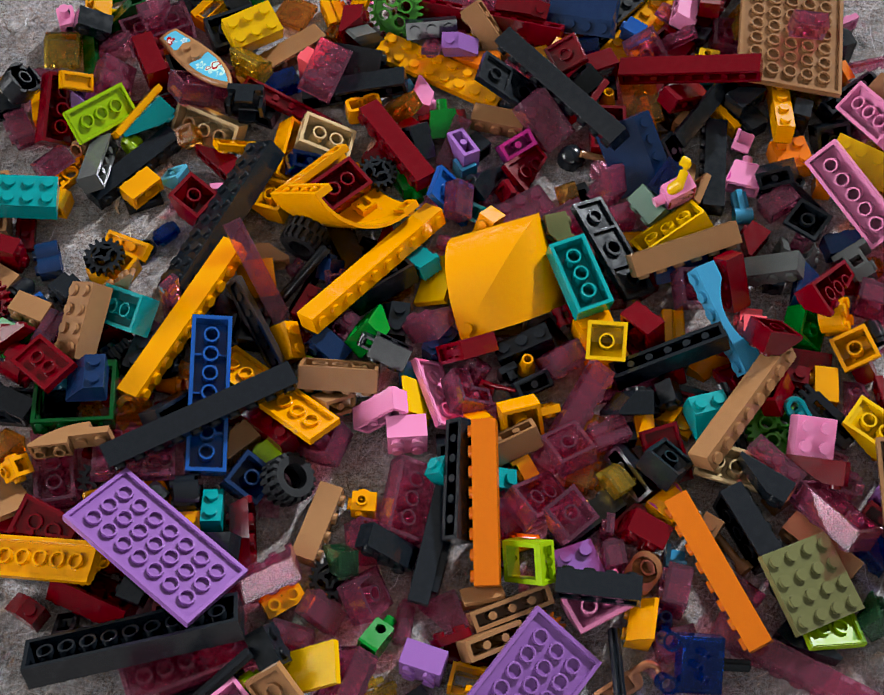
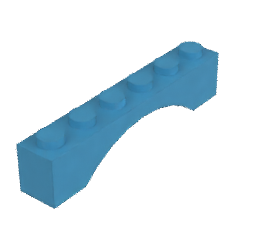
M714 260L688 272V280L693 286L697 299L702 304L705 315L711 324L721 321L730 344V350L725 351L724 354L727 355L733 372L736 373L737 377L746 374L760 353L757 348L750 346L749 342L741 337L729 322L721 300L722 276Z

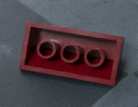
M99 573L94 575L95 578L91 585H84L83 587L72 583H49L46 600L53 602L57 606H62L74 614L84 616L94 623H103L133 616L139 609V607L119 600L115 596L118 582Z

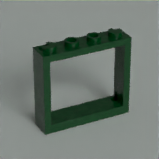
M117 359L108 360L109 377H111L109 416L42 419L44 390L34 383L30 417L33 433L46 434L68 425L88 421L91 422L93 427L109 425L111 430H116L118 390L116 388L119 385L120 373Z

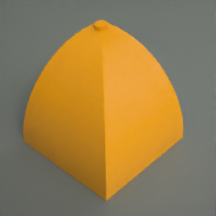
M337 144L270 193L274 201L290 215L309 217L322 226L334 228H383L414 214V210L420 206L416 199H406L404 202L397 201L380 191L377 192L376 188H373L366 196L375 201L378 208L367 216H361L351 206L340 214L334 212L322 199V197L333 190L330 184L310 182L347 157L345 155L349 151L347 144Z
M539 213L449 239L445 251L446 282L454 319L461 340L530 320L565 304L563 293L546 256L548 242Z

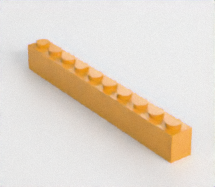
M425 203L297 312L302 327L319 334L446 224L442 208Z
M223 236L116 389L123 398L139 406H142L149 399L155 386L161 382L162 376L172 366L173 360L183 350L185 343L191 337L192 314L205 315L209 308L214 305L219 294L224 291L230 278L235 275L239 265L244 262L247 253L241 243Z

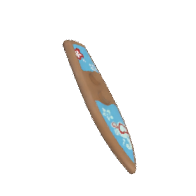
M176 28L160 37L159 42L182 67L196 78L222 88H227L228 83H232V77L226 64L213 51Z

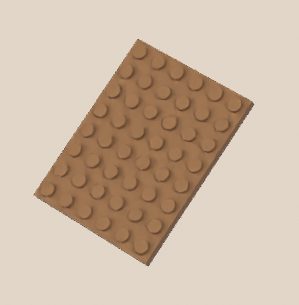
M741 0L737 54L762 53L763 58L762 81L750 83L840 98L842 95L844 0Z

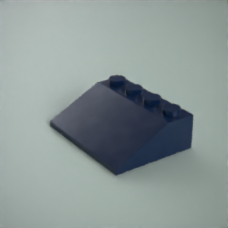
M550 0L546 21L565 25V33L575 32V34L615 39L621 0Z
M649 110L639 112L619 121L627 128L630 137L615 151L610 147H604L600 142L601 139L598 136L596 137L620 199L629 197L642 184L651 188L674 178Z

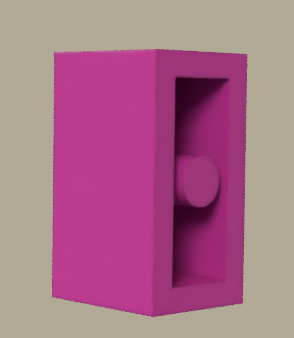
M527 128L496 146L495 150L502 162L505 163L538 143L530 129Z

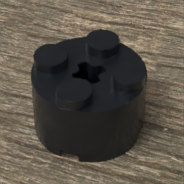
M20 62L12 63L0 78V90L8 98V101L14 105L17 103H28L41 87V78L38 73L30 66L28 68L22 66L24 63Z
M200 473L175 475L174 478L169 479L170 490L174 493L171 505L179 512L201 511L203 484L199 485L198 479H202Z

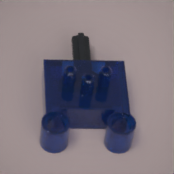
M665 628L659 631L657 642L670 652L676 651L674 677L667 672H659L654 678V685L665 695H674L675 693L722 695L723 671L750 672L752 665L749 659L724 658L726 638L719 634L674 632L671 629ZM672 635L673 641L666 645V638ZM666 679H670L669 686L663 688V682Z

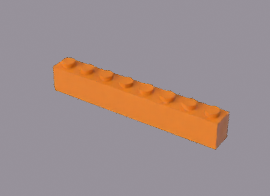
M496 418L471 419V425L467 426L468 438H471V445H468V457L472 459V466H468V476L472 478V486H469L468 489L469 499H472V507H469V519H473V528H469V538L473 540V549H470V561H473L474 570H470V582L474 583L476 588L502 587L498 422Z
M687 490L664 501L667 506L664 508V511L670 520L674 518L677 524L674 529L680 538L684 536L687 544L684 546L690 556L694 555L698 562L695 563V566L701 575L705 573L708 579L705 583L711 594L714 592L719 598L716 601L722 613L726 611L730 617L727 622L732 631L737 630L741 638L738 639V642L743 651L748 649L749 653L752 654L774 642Z

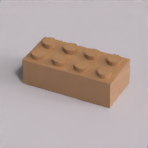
M72 281L68 291L67 303L63 310L62 322L59 325L57 341L54 345L73 361H77L85 354L97 353L113 288L95 282Z
M303 357L298 364L297 389H302L303 392L322 390V393L331 394L334 391H340L344 395H352L353 392L361 393L363 396H373V394H377L379 388L380 364L369 361Z

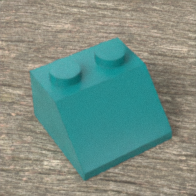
M723 389L686 399L682 412L695 441H697L727 400Z

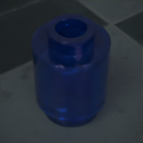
M174 221L166 222L153 231L152 239L156 245L164 247L177 238L181 231Z

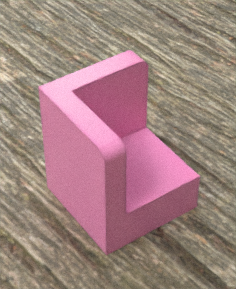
M738 128L731 150L748 155L755 135Z

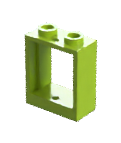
M512 537L502 540L504 582L545 586L556 582L554 540ZM519 547L534 548L535 577L520 575Z

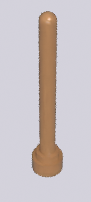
M695 504V506H696V508L698 509L699 513H700L701 516L703 517V516H704L703 512H702V511L697 507V505ZM719 534L716 542L735 563L734 567L738 575L743 577L753 569V565L748 560L741 559L724 537Z

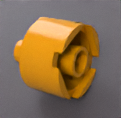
M848 297L839 298L840 304L834 309L835 313L832 317L817 314L821 333H825L824 337L840 335L851 330V326L854 325V317L852 314H849L850 300Z

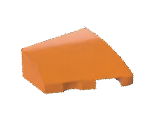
M714 355L690 364L686 375L704 383L712 376L711 372L713 369L727 365L730 361L728 358L716 357Z

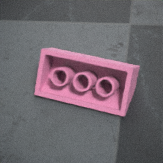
M860 80L835 108L884 151V100Z

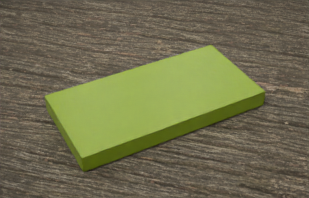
M122 82L70 108L63 112L62 115L79 145H83L119 125L135 106Z

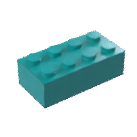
M0 174V218L58 220L60 193L58 176Z
M582 233L549 244L546 256L574 320L577 321L609 310L614 299L585 234Z

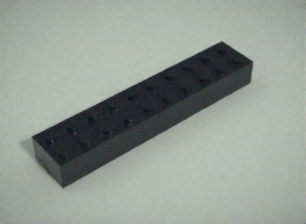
M272 140L250 142L245 146V151L236 160V165L227 174L225 182L217 189V194L208 203V208L199 217V222L190 231L188 239L180 246L177 256L171 260L169 268L161 275V280L157 286L172 299H180L223 236L232 240L284 158L285 154Z
M237 591L225 594L187 628L163 608L25 641L20 671L28 689H34L228 643H235L245 640V611Z

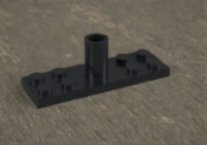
M486 51L482 56L474 80L502 98L498 103V107L512 110L518 109L555 135L559 136L562 134L564 129L563 122L567 117L561 115L548 101L551 95L547 96L541 90V87L534 85L531 80L489 51Z
M600 196L572 204L570 210L595 251L594 256L601 272L603 273L606 270L623 302L625 303L653 293L656 289L649 277L642 280L631 277L625 256L634 253L603 198Z

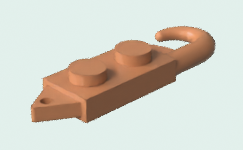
M645 660L624 672L626 695H633L642 688L643 678L640 673L647 668H653L656 671L657 676L654 679V683H658L662 677L661 667L652 660ZM612 681L594 692L593 695H614Z

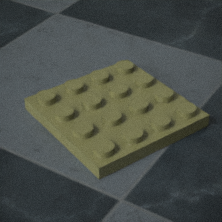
M827 531L757 558L796 638L865 608Z

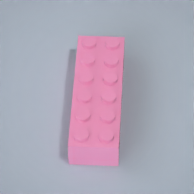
M833 139L804 163L862 238L864 237L869 247L875 249L884 242V198L837 139Z

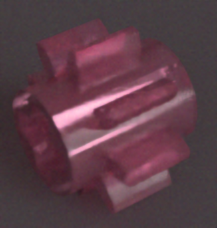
M596 160L590 165V173L588 174L592 181L604 182L610 177L606 162L604 163L603 160Z

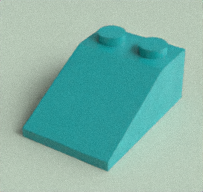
M156 96L122 136L127 137L161 124L169 123L175 117L173 113L176 110L161 96Z
M106 283L105 286L113 288L104 323L148 338L160 301Z

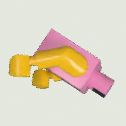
M686 156L681 158L679 165L683 169L679 170L678 176L662 184L659 195L652 197V202L656 208L664 204L666 209L670 210L685 204L690 199L694 200L697 186L687 171L692 165L690 158Z

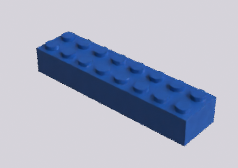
M192 314L188 405L230 387L233 316ZM228 418L215 428L208 427L203 429L204 432L198 436L192 437L190 435L186 437L184 474L200 473L201 476L225 477L227 468Z

